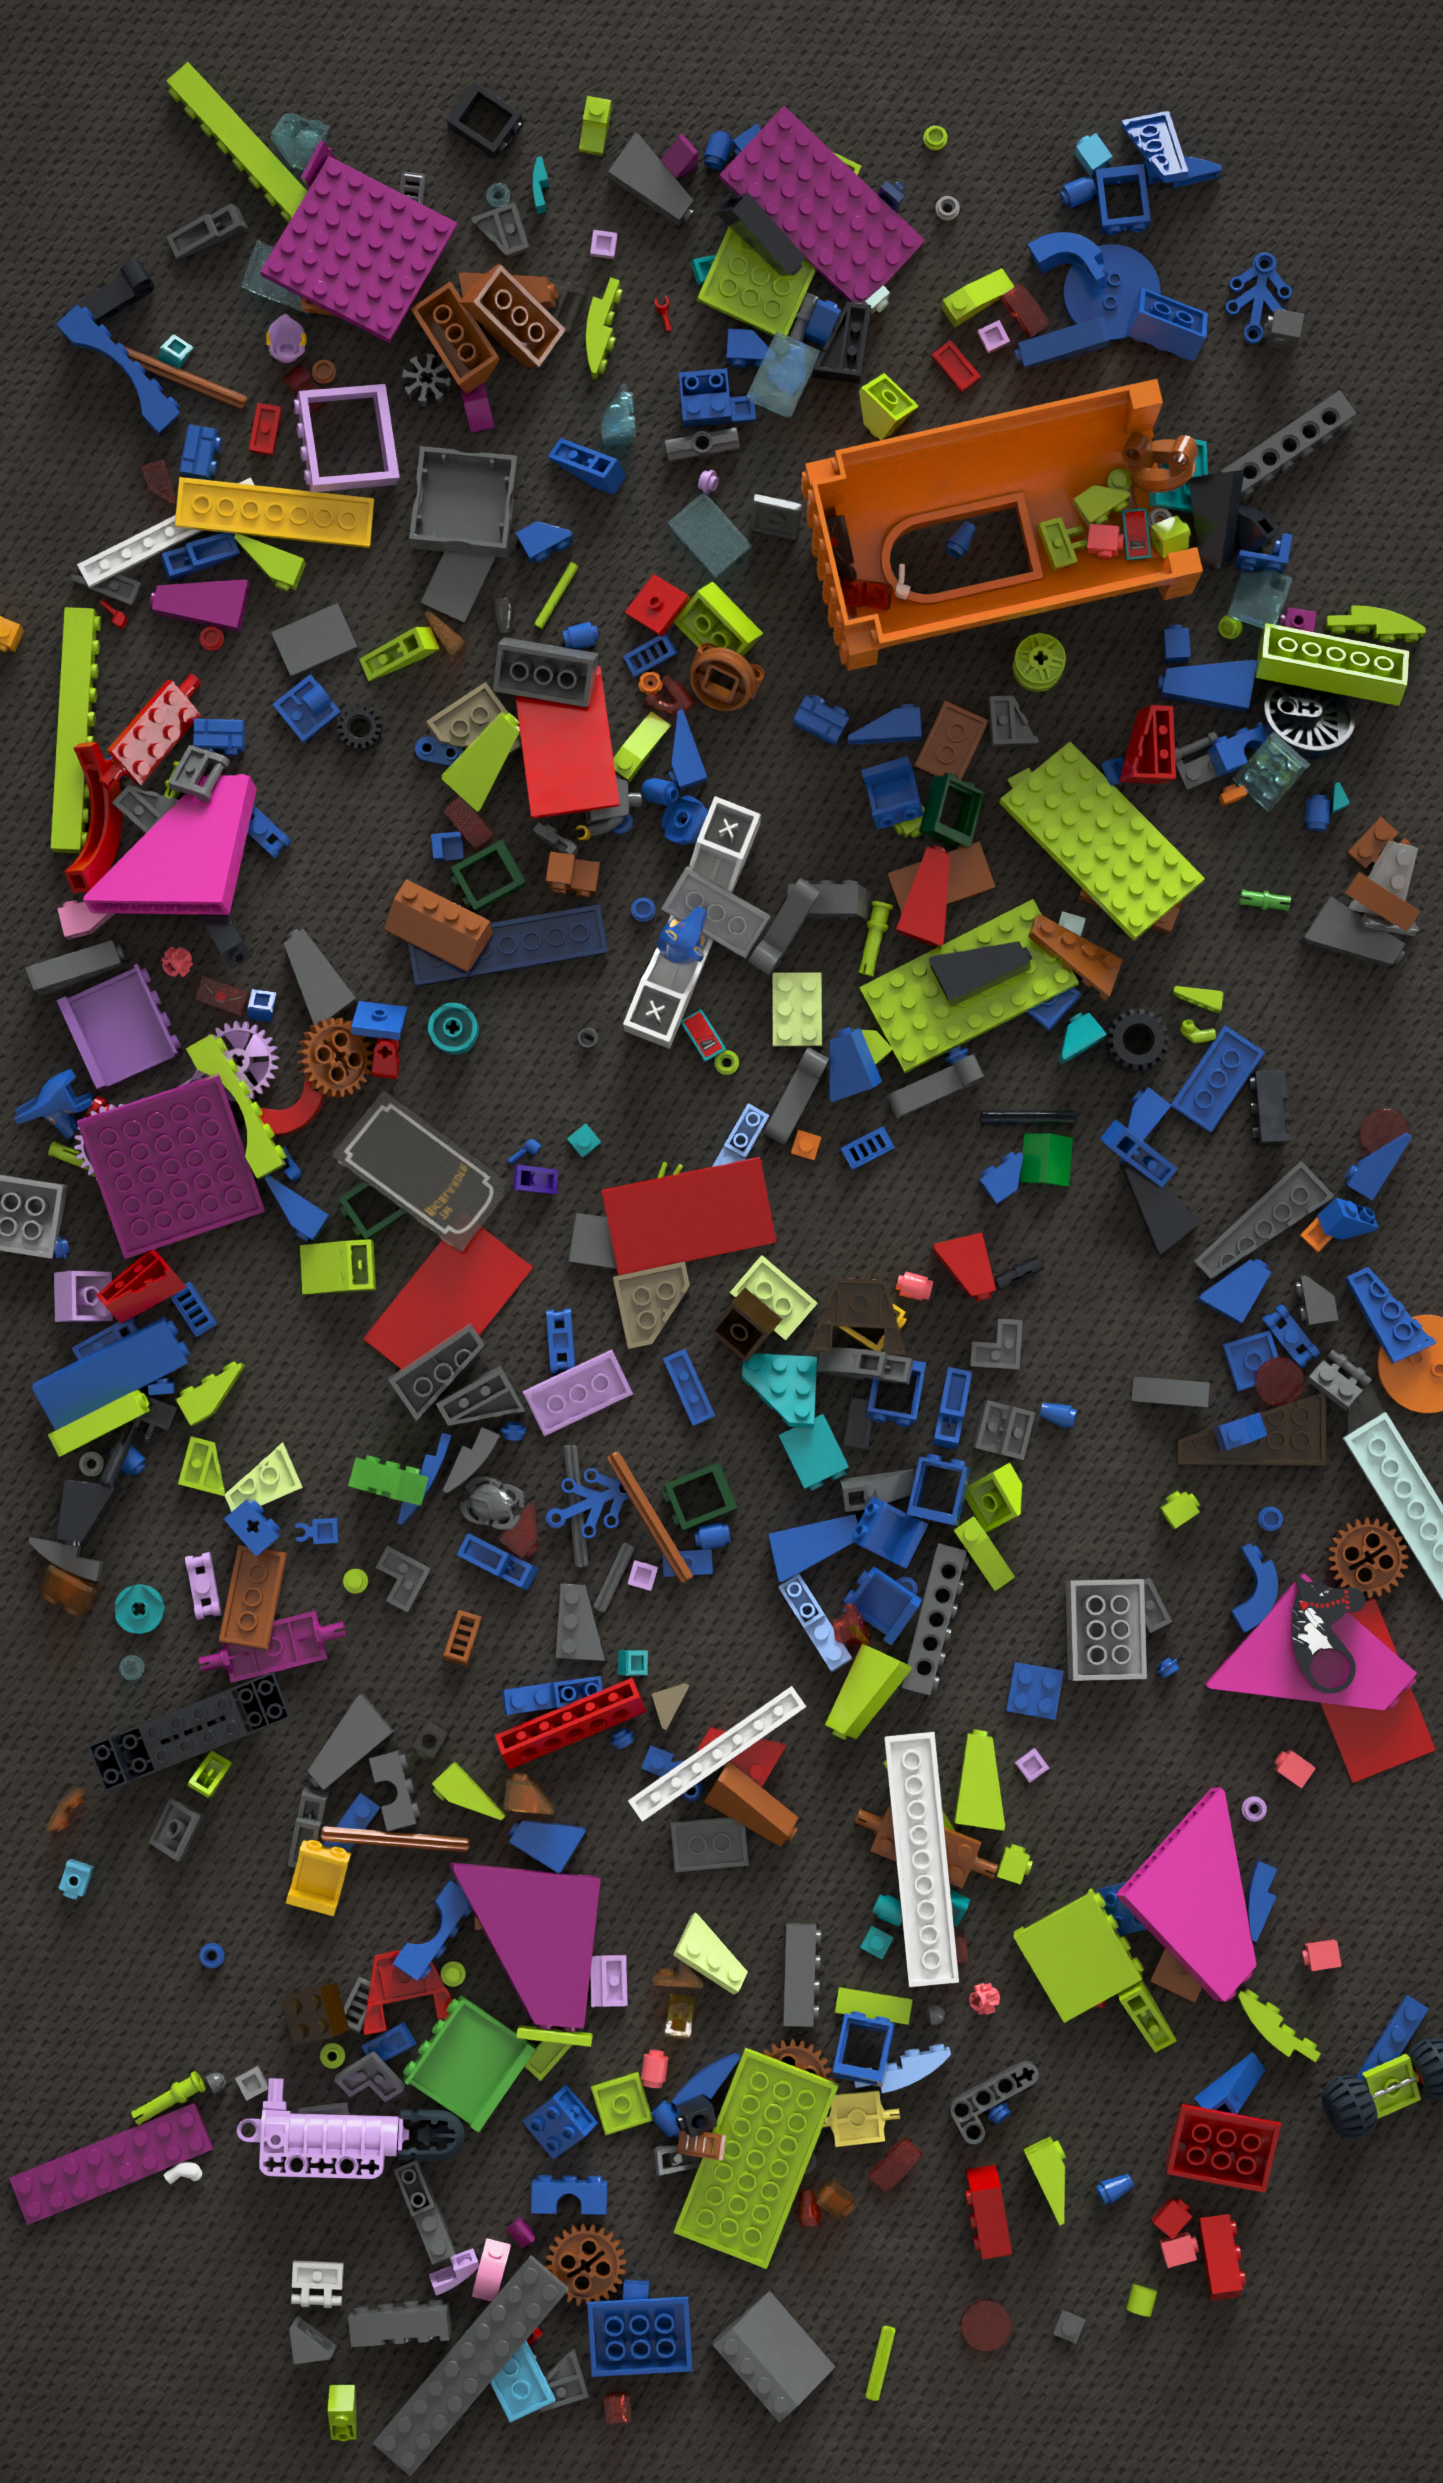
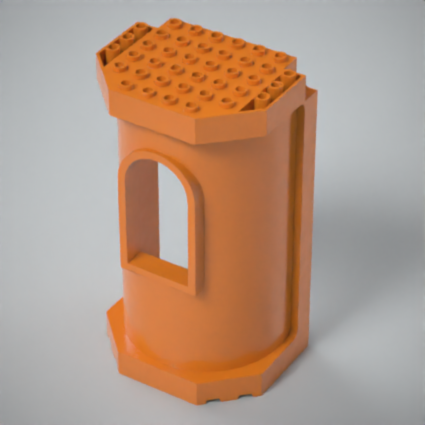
M1149 380L835 451V457L806 463L805 472H802L801 490L803 499H807L806 520L808 528H812L813 531L811 549L813 557L818 560L816 567L819 581H823L822 597L824 605L828 604L829 607L827 608L828 623L830 628H834L833 637L835 645L840 646L841 664H846L848 671L877 664L878 651L886 647L1153 587H1158L1163 600L1192 594L1203 572L1197 547L1169 553L1167 557L1162 558L1151 544L1150 527V558L1126 560L1124 541V548L1119 549L1118 557L1112 556L1111 559L1098 558L1097 555L1089 554L1088 549L1085 548L1075 552L1078 560L1076 565L1056 571L1052 569L1037 529V525L1041 522L1062 517L1066 529L1078 526L1083 527V533L1069 538L1071 544L1081 540L1088 541L1090 528L1087 527L1072 505L1073 499L1093 485L1109 488L1107 479L1113 470L1124 469L1129 472L1128 465L1123 464L1122 451L1132 433L1141 432L1152 442L1154 436L1153 428L1163 404L1158 380ZM1154 463L1152 468L1158 469L1157 463ZM1133 483L1128 490L1131 495L1130 500L1127 502L1128 506L1124 510L1146 508L1148 518L1150 512L1159 507L1149 506V492L1141 490ZM1016 508L1030 568L1029 573L935 594L925 595L909 591L907 600L896 597L895 590L898 580L891 568L890 554L894 545L902 536L916 529ZM1114 511L1107 516L1108 520L1102 525L1119 526L1121 534H1124L1122 511L1119 513ZM845 516L854 563L850 565L854 567L857 573L856 583L849 589H841L825 517ZM1161 517L1155 519L1156 523L1164 521Z

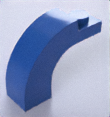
M1059 232L1042 236L1028 244L1030 256L1041 274L1061 264H1075L1086 271L1098 291L1107 288L1106 277L1108 273L1103 265V255L1101 250L1091 240L1078 234Z
M1247 1543L1239 1549L1254 1574V1589L1245 1602L1230 1610L1241 1632L1252 1629L1266 1618L1275 1603L1278 1592V1577L1272 1560L1262 1563L1260 1561L1263 1558L1262 1553L1256 1545L1252 1546L1251 1543Z

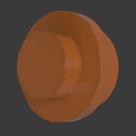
M319 360L312 367V376L316 382L328 384L334 380L336 368L329 360Z

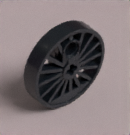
M1277 682L1269 690L1262 709L1263 728L1270 740L1284 752L1303 759H1324L1336 754L1344 747L1355 726L1354 709L1346 695ZM1298 690L1303 691V698L1301 697ZM1310 691L1317 693L1314 700L1310 699ZM1322 695L1327 700L1320 704L1318 701ZM1299 730L1294 740L1288 738ZM1303 732L1305 733V745L1298 743ZM1312 739L1316 746H1312Z

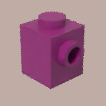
M1287 608L1285 614L1280 615L1278 626L1314 633L1317 612Z

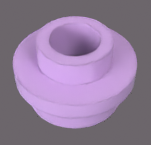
M705 470L702 472L698 488L703 493L710 494L716 490L719 483L716 471Z
M1255 1796L1247 1798L1241 1808L1243 1816L1253 1822L1261 1820L1267 1811L1265 1802ZM1252 1804L1258 1806V1811L1254 1814L1249 1810Z

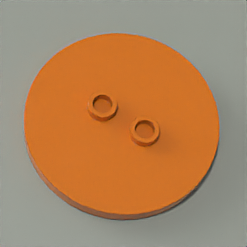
M1418 1315L1412 1318L1416 1319L1421 1324L1424 1332L1437 1343L1393 1365L1382 1346H1380L1377 1357V1370L1384 1390L1397 1404L1418 1413H1435L1443 1411V1317Z

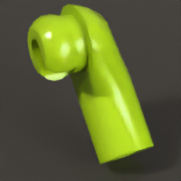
M1184 1020L1182 1022L1181 1033L1192 1043L1197 1044L1216 1039L1214 1028L1199 1030L1192 1020Z

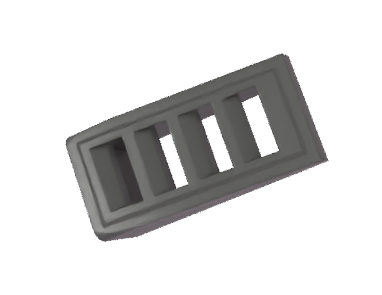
M402 172L399 193L403 195L406 192L418 193V197L405 196L423 205L427 182L426 175ZM407 183L419 184V186L407 185Z
M358 1977L344 2006L346 2016L349 2015L359 2020L358 2024L347 2020L349 2030L359 2035L364 2026L366 2005L355 2001L354 1998L358 1996L367 2001L368 1995L358 1990L360 1986L369 1990L370 1985L369 1981ZM351 2005L363 2010V2014L361 2015L350 2010Z

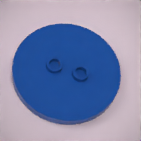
M1101 245L1098 248L1102 252L1103 265L1108 273L1106 277L1107 288L1098 291L1086 271L1080 266L1073 264L1068 271L1064 284V304L1070 319L1075 325L1104 316L1110 341H1122L1131 338L1127 335L1128 323L1141 287L1161 294L1160 282L1152 264L1138 251L1123 245Z

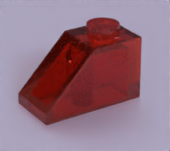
M530 1502L522 1511L516 1527L513 1530H507L499 1539L521 1559L525 1556L530 1558L539 1547L536 1545L539 1536L536 1505L533 1502Z

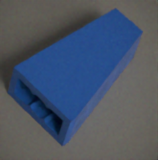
M1104 316L1019 342V349L1015 350L1018 365L1023 364L1025 370L1109 347L1110 339Z
M1257 660L1167 668L1164 675H1159L1157 689L1161 690L1160 697L1246 713L1250 705Z
M854 1514L769 1533L779 1582L791 1578L852 1544L853 1542L850 1540L861 1518L856 1519Z

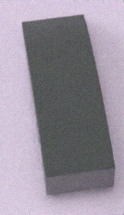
M228 204L211 215L204 214L168 235L167 239L175 257L180 259L229 239L248 228L239 208L233 204Z
M1133 1377L1131 1401L1207 1408L1210 1383Z
M482 1427L472 1449L462 1446L443 1491L450 1493L472 1477L493 1452L501 1435Z
M35 1537L29 1538V1543L53 1564L79 1577L100 1581L104 1561L80 1557L82 1547L63 1545V1543Z
M304 1788L294 1827L288 1860L289 1867L296 1868L303 1840L319 1842L329 1792Z

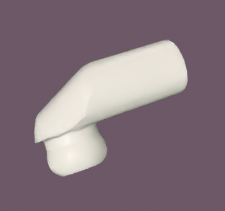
M183 2161L167 2171L164 2177L170 2184L181 2176L197 2181L202 2177V2170L196 2163Z

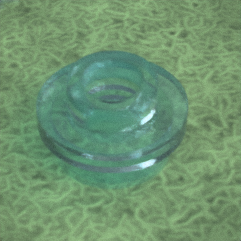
M501 183L491 185L486 192L487 201L495 208L507 205L510 201L508 187ZM502 193L503 197L497 200L494 198V195Z

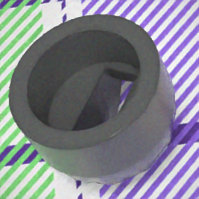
M584 1028L578 1034V1041L583 1047H592L598 1041V1034L593 1028ZM584 1032L594 1037V1041L584 1037Z
M937 2005L926 2006L928 2025L934 2026L942 2023L945 2018L944 2010Z
M216 2072L206 2076L214 2095L225 2088L226 2079H224L223 2074Z

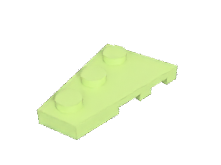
M282 1442L269 1456L263 1459L259 1465L225 1494L231 1512L246 1499H249L251 1502L256 1500L262 1506L303 1488L284 1443Z
M695 1912L691 1916L673 1956L735 1995L742 1986L747 1970Z

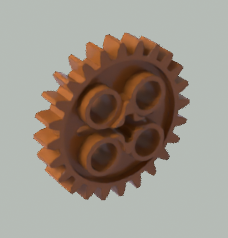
M328 1018L326 1021H317L318 1025L310 1026L311 1032L303 1033L307 1040L299 1041V1044L304 1047L303 1050L297 1051L299 1055L303 1056V1059L298 1060L297 1063L304 1065V1068L299 1072L307 1073L308 1076L304 1082L312 1081L311 1089L319 1088L320 1095L327 1093V1097H335L336 1095L337 1098L344 1097V1094L351 1095L353 1090L361 1089L359 1083L367 1082L363 1075L371 1074L366 1068L367 1065L373 1064L372 1061L367 1060V1056L372 1055L373 1052L366 1050L371 1043L363 1042L365 1036L351 1034L352 1021H345L343 1023V1018L335 1020L334 1018ZM335 1036L339 1039L338 1046L335 1043ZM318 1050L322 1053L321 1060L317 1056ZM349 1055L353 1059L352 1066L350 1065L348 1060ZM332 1069L336 1074L335 1080L331 1076Z
M1364 1518L1363 1525H1361L1358 1519H1355L1354 1527L1349 1523L1345 1524L1346 1532L1337 1530L1340 1538L1331 1539L1336 1546L1328 1547V1550L1333 1552L1334 1556L1328 1557L1327 1560L1334 1561V1565L1328 1569L1337 1571L1333 1576V1580L1342 1579L1339 1585L1340 1588L1348 1585V1588L1354 1587L1361 1592L1365 1591L1367 1598H1371L1373 1591L1380 1597L1382 1594L1381 1589H1384L1387 1593L1391 1592L1389 1584L1398 1586L1395 1578H1404V1575L1399 1571L1400 1568H1408L1407 1565L1402 1563V1560L1409 1558V1556L1403 1555L1401 1552L1407 1548L1405 1545H1399L1403 1537L1393 1536L1397 1530L1396 1528L1388 1531L1387 1522H1384L1380 1527L1379 1519H1374L1372 1525H1370L1369 1519ZM1369 1534H1374L1377 1537V1545L1373 1548L1368 1547L1366 1544V1538ZM1383 1545H1386V1550L1371 1557V1564L1363 1562L1355 1569L1349 1570L1351 1565L1365 1558V1552L1371 1554ZM1348 1547H1353L1357 1552L1356 1558L1352 1561L1345 1557V1551ZM1383 1555H1387L1391 1561L1390 1566L1386 1569L1381 1568L1379 1565V1559ZM1362 1568H1366L1370 1573L1369 1579L1365 1582L1360 1581L1358 1578V1572Z
M791 2038L790 2045H786L785 2041L781 2039V2047L778 2048L772 2043V2052L766 2049L763 2050L766 2056L779 2061L785 2056H791L795 2060L794 2067L804 2071L806 2069H813L817 2076L833 2081V2078L826 2076V2074L832 2071L831 2067H824L828 2059H819L822 2053L821 2050L815 2053L812 2052L813 2043L806 2048L804 2047L803 2039L799 2045H795L794 2038Z
M582 2222L581 2229L578 2230L573 2224L571 2233L563 2229V2239L555 2236V2241L558 2245L550 2244L549 2249L554 2254L546 2255V2259L552 2261V2263L547 2264L545 2268L552 2270V2274L569 2288L566 2292L568 2294L567 2302H570L574 2297L577 2298L576 2302L579 2306L582 2299H585L588 2306V2302H591L593 2298L596 2302L600 2301L601 2295L608 2300L610 2297L608 2290L616 2293L617 2288L614 2283L622 2284L623 2282L618 2274L626 2273V2270L620 2267V2265L626 2264V2259L619 2258V2256L625 2250L616 2248L620 2240L612 2242L613 2232L605 2235L604 2226L599 2231H596L595 2223H592L590 2229H587L585 2223ZM586 2241H592L595 2243L596 2249L593 2252H586L582 2244ZM600 2251L605 2252L604 2255L596 2258L591 2262L590 2269H588L587 2267H583L582 2269L577 2271L575 2275H573L572 2277H567L568 2273L578 2269L581 2266L582 2259H584L587 2262L591 2260L593 2257H595L597 2253H599ZM565 2255H571L575 2258L576 2263L573 2266H565L562 2258ZM600 2262H606L609 2264L610 2270L607 2273H600L596 2265ZM580 2276H585L589 2279L590 2283L586 2287H579L576 2284V2279Z

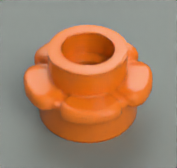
M645 672L640 677L639 689L642 692H646L647 695H655L657 691L661 690L663 682L660 680L658 673ZM650 681L653 682V685L651 686L648 685V682Z

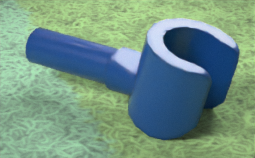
M534 1139L528 1140L523 1148L510 1157L508 1161L513 1164L525 1155L527 1151L534 1156L541 1148V1144Z
M284 1146L282 1149L287 1157L285 1158L286 1162L290 1166L284 1172L292 1181H295L301 1176L302 1172L292 1160L287 1147Z

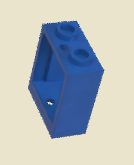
M1144 164L1096 169L1094 182L1097 189L1096 199L1100 232H1107V235H1117L1124 230L1139 233L1144 231L1145 228H1149L1151 219ZM1138 181L1142 216L1108 219L1104 185Z
M914 1361L911 1376H916V1383L910 1414L874 1408L879 1380L872 1379L866 1416L871 1417V1420L875 1422L896 1421L895 1424L902 1427H910V1424L915 1425L926 1363Z
M927 1454V1458L919 1457L907 1515L959 1526L971 1468L965 1467L966 1462L951 1459L950 1463L942 1462V1456ZM928 1465L961 1472L952 1514L919 1507Z
M852 2011L851 2014L845 2013L833 2076L883 2087L895 2029L894 2023H890V2019L877 2016L875 2019L866 2018V2015L860 2012ZM851 2026L886 2033L878 2071L843 2064Z

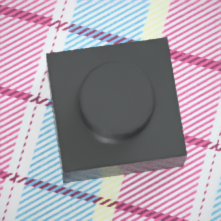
M1062 2309L1052 2333L1076 2344L1086 2320Z

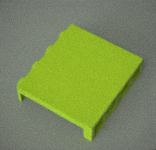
M1092 1888L1088 1890V1894L1025 1929L1021 1927L1014 1931V1939L1064 2023L1142 1980L1144 1968L1137 1957L1133 1959L1129 1952L1131 1946L1125 1936L1120 1937L1116 1930L1119 1926L1112 1914L1107 1915L1103 1908L1106 1904L1100 1893L1095 1894Z

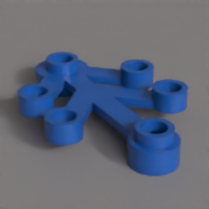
M1267 252L1256 255L1252 262V268L1239 277H1233L1229 283L1230 290L1238 293L1243 289L1245 283L1257 276V282L1253 288L1237 299L1228 301L1225 307V311L1229 316H1235L1239 313L1240 308L1254 299L1250 324L1246 326L1243 332L1245 342L1251 345L1258 344L1263 337L1264 331L1260 326L1263 301L1272 313H1274L1275 309L1286 310L1281 308L1267 289V278L1277 289V297L1280 300H1288L1292 294L1291 287L1286 285L1275 271L1277 266L1275 257ZM1267 262L1269 267L1263 269L1260 263ZM1238 281L1241 287L1234 288L1232 283ZM1286 289L1289 294L1282 296L1280 290ZM1234 304L1237 310L1232 312L1228 306ZM1255 332L1257 338L1251 339L1248 333Z
M589 1468L583 1474L584 1480L588 1483H599L610 1489L600 1493L576 1484L571 1478L564 1479L561 1482L562 1491L565 1493L572 1492L587 1499L563 1510L557 1508L549 1510L545 1516V1521L549 1527L559 1528L564 1525L565 1519L591 1508L586 1524L581 1527V1534L585 1538H592L596 1534L595 1526L604 1502L612 1498L614 1500L610 1512L605 1515L603 1523L607 1528H614L618 1525V1514L623 1501L630 1499L627 1493L620 1492L619 1486L621 1483L618 1478L614 1480L599 1474L594 1468ZM593 1471L595 1479L588 1480L587 1472ZM566 1481L572 1482L573 1488L571 1490L564 1488ZM555 1513L560 1515L558 1523H554L551 1519ZM609 1516L615 1518V1524L612 1526L606 1522ZM586 1526H590L593 1529V1533L590 1536L584 1533Z

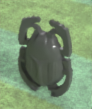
M485 1476L475 1477L466 1484L465 1489L470 1493L469 1499L465 1502H460L461 1512L466 1519L482 1526H491L492 1520V1527L499 1530H513L516 1527L517 1523H519L520 1515H517L514 1519L512 1508L518 1503L520 1508L524 1507L525 1496L523 1491L513 1485H503L502 1482ZM490 1482L489 1484H483L476 1488V1485H478L479 1483ZM509 1491L514 1492L516 1496L515 1501L508 1494ZM470 1508L474 1515H476L479 1518V1520L473 1517V1515L469 1511ZM508 1517L510 1518L508 1523H500V1520L506 1519Z

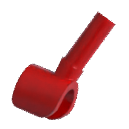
M665 296L666 304L662 306L657 303V298H655V308L657 312L661 313L666 332L672 331L668 317V310L670 308L668 297Z
M102 599L100 604L113 615L111 623L123 629L128 618L121 611L114 609Z

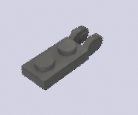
M116 574L90 588L81 576L73 575L71 581L87 587L91 591L134 607L142 588V583L120 574Z

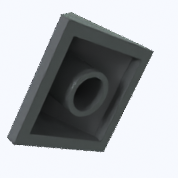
M169 1798L149 1843L174 1860L181 1861L187 1853L204 1813Z
M297 2315L289 2328L294 2364L329 2360L332 2357L337 2346Z

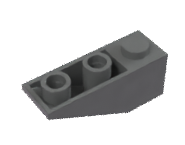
M913 1469L839 1479L842 1504L845 1512L865 1509L872 1496L886 1503L909 1496L912 1493L914 1484Z

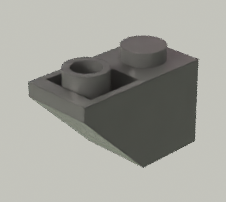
M1306 1275L1298 1277L1299 1282H1295L1297 1297L1302 1299L1303 1306L1299 1307L1301 1321H1305L1306 1326L1337 1321L1338 1314L1334 1295Z

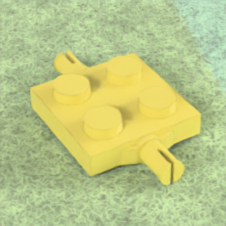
M879 2090L837 2094L834 2096L831 2104L830 2117H826L823 2127H831L834 2133L835 2147L885 2141V2120L900 2119L899 2108L884 2110L880 2101Z

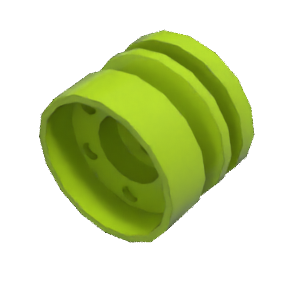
M1038 633L1022 640L1016 649L1012 665L1013 674L1017 682L1025 689L1035 692L1046 691L1056 685L1065 668L1066 655L1064 648L1057 639L1048 634ZM1037 656H1041V659L1044 660L1043 665H1038Z

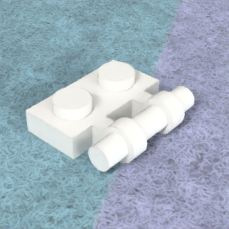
M294 2260L292 2288H302V2293L292 2294L291 2304H301V2307L324 2305V2308L342 2306V2296H333L332 2291L333 2289L342 2290L344 2263ZM310 2288L324 2289V2295H310Z

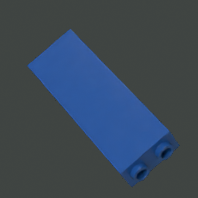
M163 1316L33 1383L32 1390L55 1431L188 1364L187 1355L190 1352L184 1341L179 1343L176 1337L178 1330L173 1321H167L166 1317Z

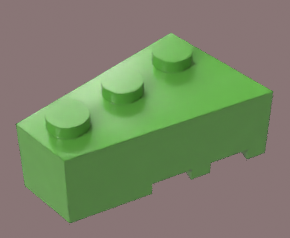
M366 1455L365 1460L355 1458L348 1486L421 1506L429 1477L420 1475V1469L406 1466L405 1470H401V1464L386 1460V1464L383 1465L380 1464L381 1459Z

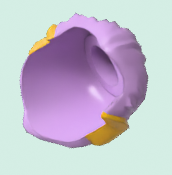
M284 314L270 325L266 333V345L269 347L270 355L276 360L283 363H291L305 352L307 340L306 333L301 324L291 319L287 314Z

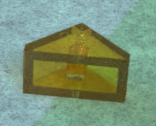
M670 1995L665 2031L666 2037L690 2040L695 1997Z

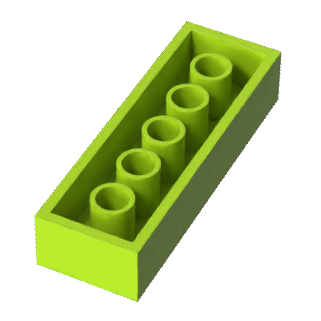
M1265 623L1258 647L1256 678L1400 706L1407 686L1409 651Z

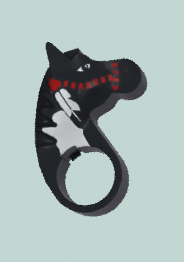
M1296 1575L1295 1582L1298 1592L1294 1599L1291 1615V1641L1296 1663L1301 1674L1313 1689L1323 1694L1339 1693L1352 1683L1355 1677L1356 1664L1352 1654L1333 1632L1331 1625L1341 1619L1344 1613L1360 1611L1365 1605L1364 1594L1354 1587L1332 1589L1320 1583L1319 1580L1306 1582L1301 1576ZM1319 1649L1335 1650L1346 1658L1349 1665V1675L1341 1686L1326 1688L1314 1680L1310 1667L1313 1656L1320 1652Z

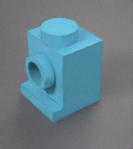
M73 1859L68 1860L59 1886L60 1890H64L63 1895L72 1899H77L78 1895L84 1896L94 1866ZM72 1876L78 1878L77 1885L71 1884L70 1878Z

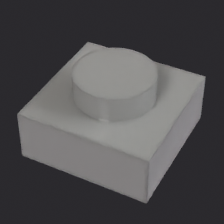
M259 2066L235 2078L246 2101L268 2090V2084Z

